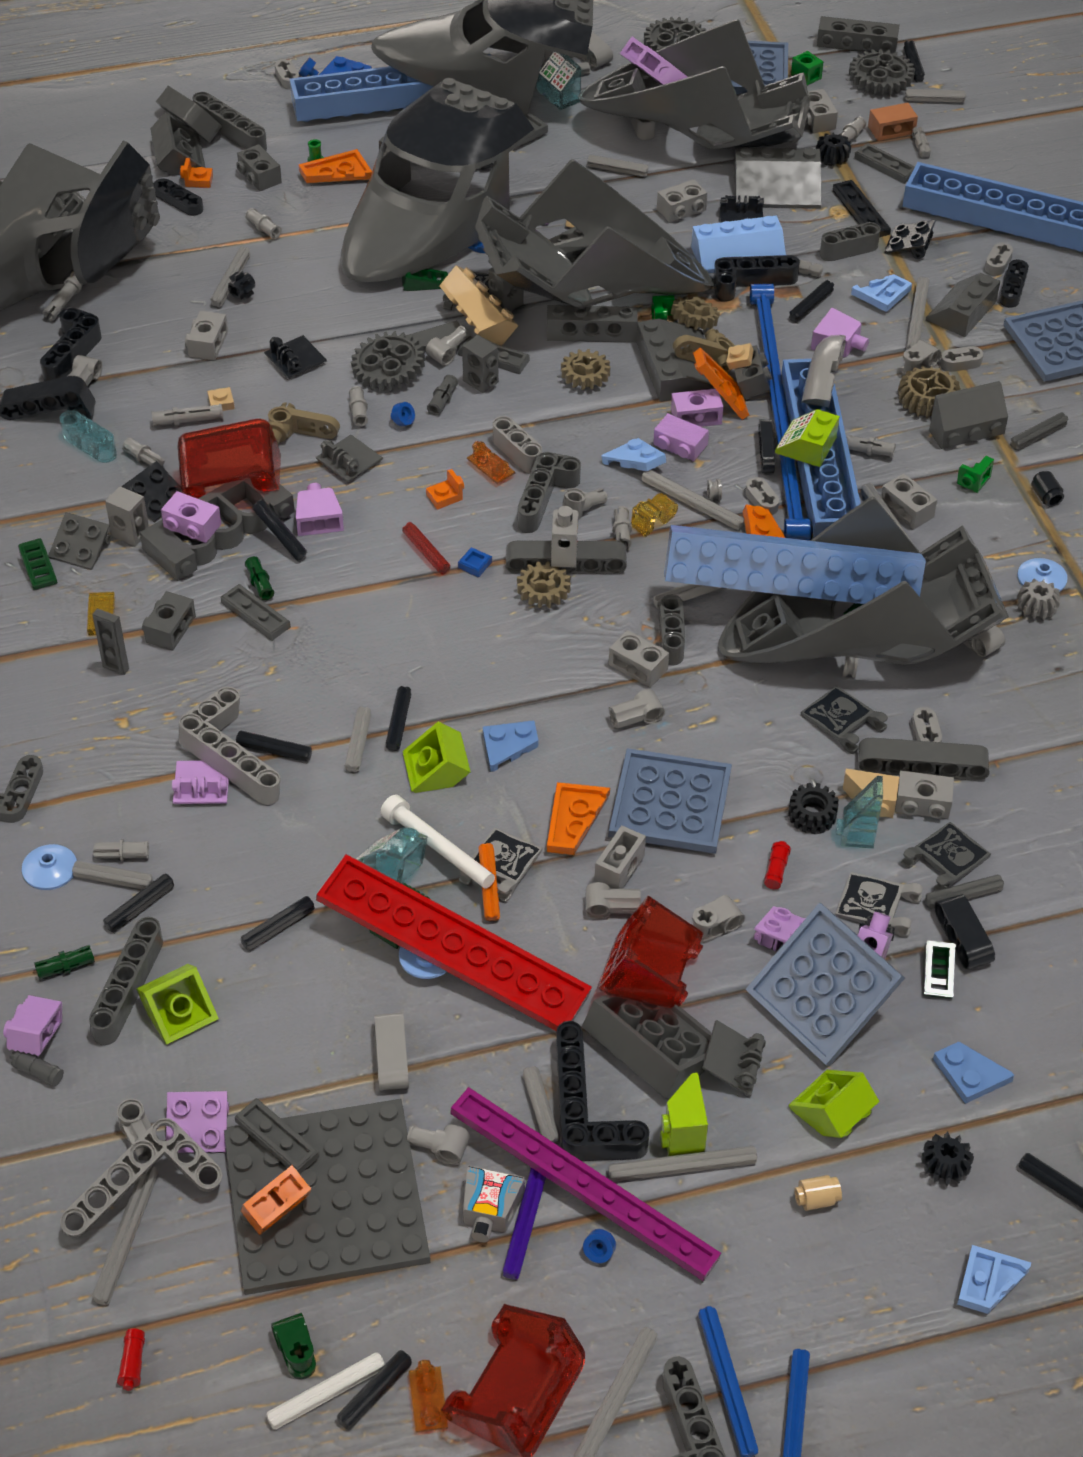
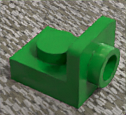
M673 295L652 296V320L662 319L667 321V316H672L670 313L673 301L675 300Z
M985 456L973 468L962 464L959 467L957 484L978 493L992 475L994 459Z

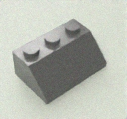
M165 112L150 128L158 168L163 172L178 176L180 175L181 165H184L186 158L191 159V167L206 168L199 134L188 125Z
M979 273L959 281L928 314L926 321L966 337L997 302L1000 280Z
M992 382L935 396L929 432L941 449L1005 434L1008 413L1001 382Z

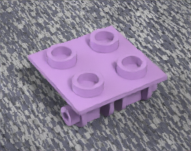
M177 761L175 780H172V790H174L173 804L227 803L229 779L204 761Z
M773 906L754 928L756 931L754 939L758 941L759 945L770 949L773 947V951H777L781 942L784 945L806 918L794 915L786 908Z
M227 1091L167 1092V1118L175 1121L205 1152H226L224 1130H227V1114H229ZM166 1126V1141H168L174 1134L172 1129ZM184 1147L178 1153H194L191 1148Z

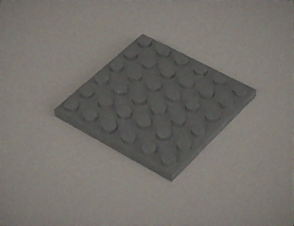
M402 1099L281 1118L319 1151V1158L300 1174L311 1188L309 1196L261 1235L257 1233L241 1213L242 1205L288 1168L239 1125L227 1127V1130H224L245 1295L431 1263L409 1141H407L408 1132Z

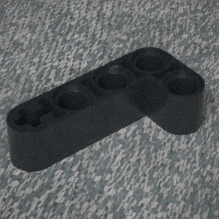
M793 255L718 258L714 264L713 277L716 298L721 301H731L735 298L736 287H748L751 284L793 285L798 281L800 260Z
M73 307L60 311L59 317L63 336L40 359L44 381L67 377L72 372L75 357L77 355L86 356L100 342L102 336L99 318L96 315Z
M67 376L4 390L0 400V416L7 420H14L66 409L75 422L86 424L91 421L96 401L82 378Z

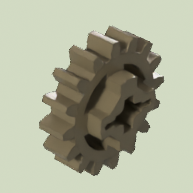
M685 296L684 299L678 297L677 300L673 301L670 314L673 315V319H679V324L685 323L686 327H693L696 330L700 327L706 330V328L713 329V326H717L720 312L717 311V307H712V303H705L704 299L701 300L699 297L690 299Z
M578 349L577 354L570 352L569 357L564 356L563 362H561V377L566 379V384L573 383V388L579 385L582 390L585 387H589L592 390L594 385L601 387L602 382L608 381L611 368L610 361L606 360V355L598 356L599 351L590 353V349H587L586 352Z
M549 561L545 565L537 562L535 567L529 564L527 565V571L521 570L520 576H517V593L521 594L522 601L528 599V605L530 606L534 603H537L538 608H541L543 604H546L548 608H551V603L560 605L561 599L566 600L567 593L571 591L570 575H566V569L559 570V567H551Z

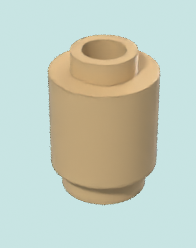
M829 1175L799 1180V1187L794 1189L798 1206L802 1205L805 1211L834 1206L835 1202L842 1200V1191L838 1178H830Z

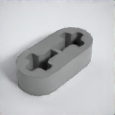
M286 59L278 60L275 63V74L284 88L291 89L290 79L299 78V73L290 60Z
M1003 242L995 244L986 259L985 271L993 276L1003 274L1011 261L1013 247Z
M974 346L945 350L941 355L940 366L946 371L978 368L982 364L983 351Z
M760 477L748 479L745 488L746 497L754 506H761L769 509L772 515L776 514L779 507V497L764 479Z
M928 707L917 708L912 718V728L916 741H929L926 738V735H929L932 742H942V733L935 711ZM922 718H924L925 721L928 722V725L924 724V720Z

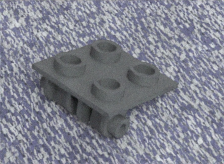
M349 435L335 445L330 440L323 441L320 446L322 453L316 457L318 461L347 482L383 459L382 456L353 435Z
M65 512L48 556L92 570L101 547L109 544L111 541V535H108L110 525Z
M716 1020L702 1069L750 1097L757 1080L756 1076L762 1061L763 1048L766 1045L764 1036L755 1033L752 1037L746 1038Z

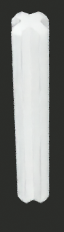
M375 1352L266 1413L270 1426L273 1429H278L376 1375L385 1365L383 1358L378 1352Z

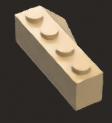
M456 265L440 284L441 289L454 304L458 305L456 307L457 310L467 317L465 320L469 325L475 327L474 332L477 335L502 346L518 327V324L513 320L514 315L506 308L500 306L501 301L496 296L490 295L487 292L489 288L481 281L475 279L476 274L467 267L463 269Z

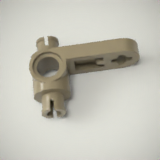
M709 329L705 333L706 340L691 335H682L673 342V350L678 358L696 362L693 352L701 347L726 372L731 371L726 362L729 347L735 345L724 334L719 333L717 329Z
M284 402L281 406L272 408L269 411V421L264 429L266 435L264 442L266 445L271 447L274 442L273 447H277L279 443L291 437L293 432L333 439L339 432L340 424L332 416L298 410L291 403L286 407L287 402Z

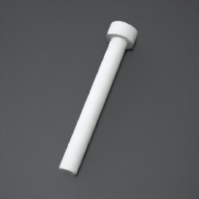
M392 795L386 799L381 807V816L393 825L399 823L483 888H488L493 884L495 880L494 874L412 813L410 805L399 795Z

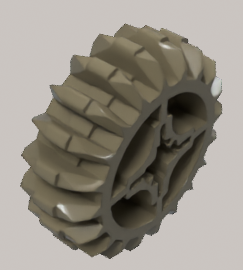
M922 366L921 369L914 367L912 371H907L906 375L902 376L898 386L899 403L903 404V409H909V414L917 413V417L923 415L928 418L932 416L935 396L961 390L960 382L956 380V376L950 375L949 371L943 372L941 367L938 369H934L932 366L930 368Z

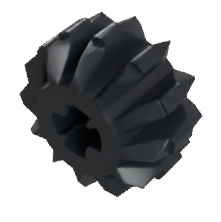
M834 132L832 134L825 133L824 136L819 137L816 149H820L821 162H825V165L832 164L833 166L835 164L842 165L843 162H847L851 153V142L848 141V137H842V134L837 135Z
M947 1131L943 1138L935 1134L932 1137V1141L927 1140L924 1144L921 1161L922 1164H925V1174L934 1173V1182L942 1178L946 1185L951 1182V1179L960 1183L963 1176L970 1174L974 1156L973 1153L969 1152L970 1144L961 1143L960 1135L954 1139L950 1137Z

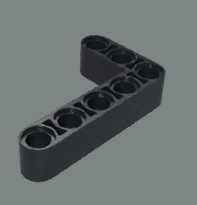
M574 1021L562 1022L556 1031L561 1148L581 1161L632 1160L644 1157L648 1152L650 1133L645 1123L637 1120L588 1122L582 1027ZM576 1114L578 1117H571L569 1115ZM637 1138L640 1141H632L630 1139ZM607 1139L610 1142H602L600 1140ZM577 1140L580 1143H571L570 1141Z

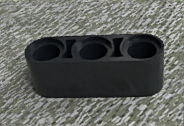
M961 894L936 901L934 905L936 917L950 943H955V953L963 967L970 969L994 962V947L966 896Z

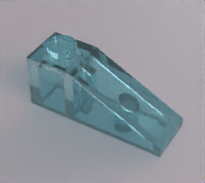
M876 776L844 807L842 819H837L836 835H841V846L874 848L883 800V776Z

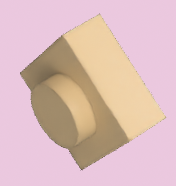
M751 343L729 347L726 362L729 370L751 366L753 356Z
M230 387L207 391L210 406L222 404L223 411L235 409Z

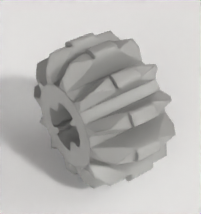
M1033 579L1032 582L1025 581L1018 591V609L1023 610L1024 616L1032 615L1033 620L1036 617H1040L1042 620L1047 616L1053 617L1060 606V589L1054 588V583H1045L1044 579L1041 582H1038L1036 579Z

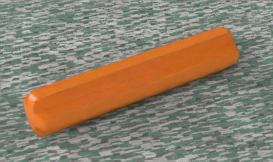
M486 843L479 845L480 864L495 875V880L490 887H482L484 916L486 921H497L500 918L495 854L493 845Z

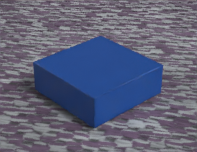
M471 547L458 561V568L480 577L492 563V556Z

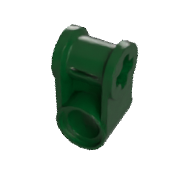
M302 1312L271 1323L276 1344L283 1355L290 1375L296 1379L310 1377L315 1372L316 1360L313 1344Z

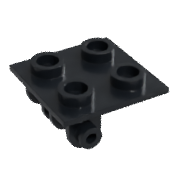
M725 195V197H721V223L763 217L764 198L749 196L747 203V196H744V202H741L740 195H738L737 202L736 196Z
M921 220L917 223L895 226L884 253L911 249L914 258H923L926 254L925 250L929 247L930 239L933 237L934 232L932 229L936 221Z
M304 335L286 343H283L279 337H272L269 341L270 349L264 352L287 378L327 362V359Z
M158 461L122 485L123 488L144 496L147 515L153 522L162 517L161 509L177 491L188 495Z

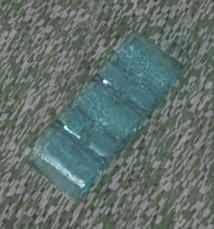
M74 410L65 411L60 415L63 438L100 462L107 463L116 458L117 452L114 436L110 431Z

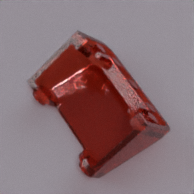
M261 418L193 431L182 434L179 437L177 449L181 493L198 499L206 494L205 487L249 478L257 490L271 491L279 489L281 453L268 421Z
M648 895L617 934L597 988L605 994L667 1008H673L675 1005L681 1006L688 995L686 991L687 984L681 981L686 962L690 958L694 960L701 952L703 945L700 942L703 932Z
M503 1304L492 1322L493 1336L498 1343L493 1356L471 1393L468 1394L463 1390L453 1391L445 1400L441 1411L451 1423L514 1456L532 1457L581 1373L585 1363V1351L565 1318Z

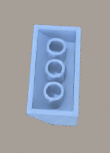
M777 215L693 226L691 248L696 260L708 273H714L715 261L722 257L786 255L783 229Z

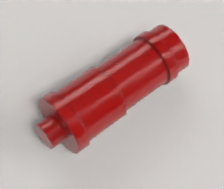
M784 841L775 842L771 847L769 866L764 882L765 886L770 889H779L783 882L784 870L791 853V847Z
M128 1329L123 1341V1356L117 1383L126 1391L133 1390L134 1387L139 1386L141 1383L143 1345L145 1344V1332L141 1329Z

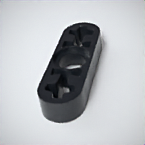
M162 178L153 183L155 195L162 201L190 216H196L203 212V201L200 196L169 179Z
M1016 259L1009 263L999 300L1005 307L1012 308L1019 305L1029 268L1028 263L1023 260ZM1009 282H1016L1018 283V285H1014Z
M759 419L758 439L762 473H774L775 450L772 420Z

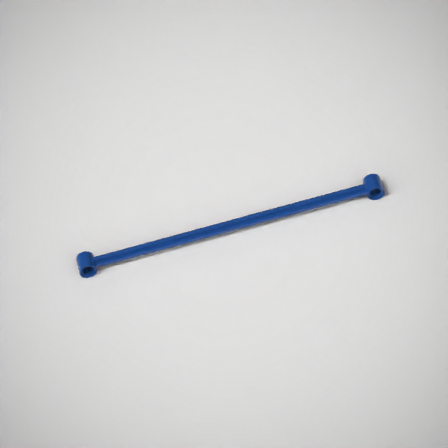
M751 284L750 304H757L763 349L769 364L767 366L772 376V380H769L771 388L770 397L777 444H779L789 424L770 304L774 303V285ZM779 455L788 519L784 520V536L790 539L808 541L811 539L810 518L803 519L794 459Z

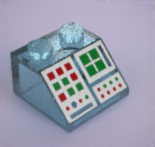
M552 52L539 71L537 82L539 93L544 95L559 110L580 103L578 96L581 93V67L567 55Z
M402 827L375 841L356 860L403 884L423 865L428 836L419 833L413 828Z

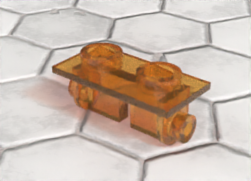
M474 442L472 445L473 454L468 456L467 460L496 484L515 474V471L509 467V463L506 460H502L495 453H492L484 442Z
M421 1360L418 1362V1367L415 1370H409L416 1433L447 1429L448 1421L441 1366L434 1367L431 1365L430 1360Z

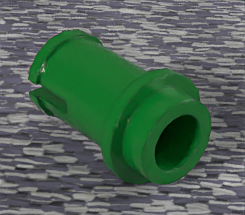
M317 139L310 140L308 142V162L324 158L321 153V141Z

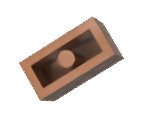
M909 103L871 109L868 128L877 141L911 135L913 128L917 126L918 116Z

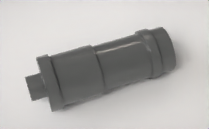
M17 1050L16 1052L13 1051L10 1056L12 1067L34 1075L48 1084L56 1086L63 1077L64 1071L40 1059V1057L34 1054H26L24 1051L20 1053Z

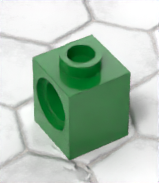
M809 51L803 52L792 58L791 75L795 76L804 73L806 85L808 86L822 79L824 62Z

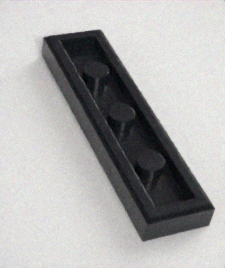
M853 180L833 184V192L858 224L876 223L881 228L880 237L890 235L891 228Z

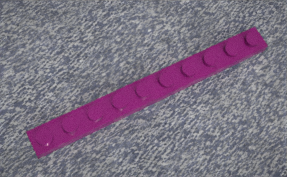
M468 1087L451 1107V1115L700 1280H705L720 1259L721 1252Z

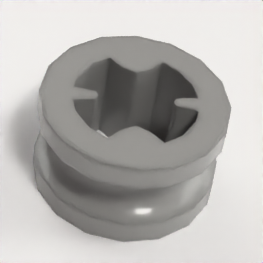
M716 479L715 482L707 480L708 500L712 501L714 498H717V500L722 499L720 479Z
M846 656L843 671L844 677L850 674L852 678H856L859 658Z

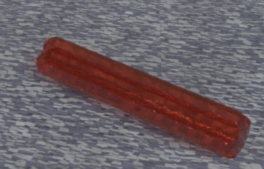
M408 522L402 528L403 533L440 574H446L450 570V564L416 525Z

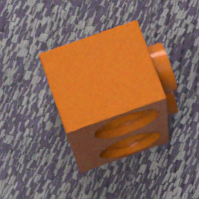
M291 1165L242 1205L241 1213L257 1233L261 1235L306 1199L311 1192V1188L293 1165Z

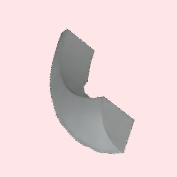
M831 335L824 338L816 346L809 366L801 403L824 407L830 406L835 381L832 371L836 372L838 370L839 362L843 359L846 335Z

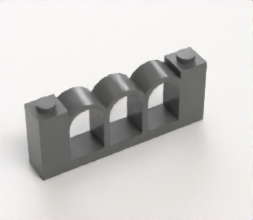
M256 465L198 498L218 506L220 515L233 526L226 529H217L206 543L189 545L178 538L183 534L164 528L162 519L140 532L142 549L176 581H179L196 571L197 566L210 563L215 558L217 549L226 550L237 547L243 541L244 533H259L267 528V525L255 512H242L234 506L245 498L252 504L263 499L282 520L295 512L293 494L260 466Z

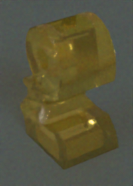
M663 493L657 494L652 500L648 498L646 502L640 501L632 509V527L647 537L654 529L655 519L663 524L668 523L676 514L678 504Z

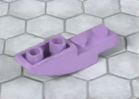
M634 37L630 38L620 52L621 56L648 74L660 85L687 78L675 66Z

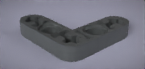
M26 755L18 761L5 793H0V821L15 823L26 815L43 775L42 762L38 756ZM19 785L28 786V789L23 792L15 791V788Z

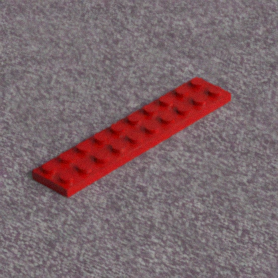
M345 854L316 894V901L557 1031V1027L562 1022L574 1020L591 992L592 986Z

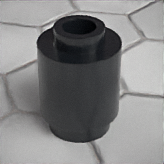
M1041 471L1033 477L1031 486L1043 504L1053 507L1062 502L1064 499L1063 488L1052 472Z

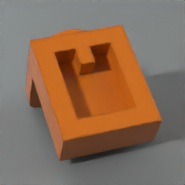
M186 158L184 165H181L180 175L181 178H184L185 187L211 188L213 168L191 167V159Z
M450 469L447 470L446 481L426 488V495L437 510L463 500V489L465 488L463 479Z

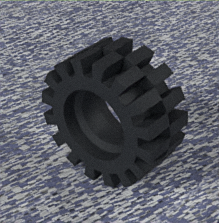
M807 783L806 788L800 785L798 790L795 789L790 797L788 816H790L789 820L791 823L795 822L794 827L798 829L802 826V832L805 833L807 829H810L811 834H816L817 829H819L820 833H824L825 827L828 830L832 828V824L836 822L839 800L838 797H835L836 793L833 790L829 792V787L826 785L822 789L820 788V783H816V787H812L811 783ZM810 804L817 805L823 811L811 812L806 810L804 806Z

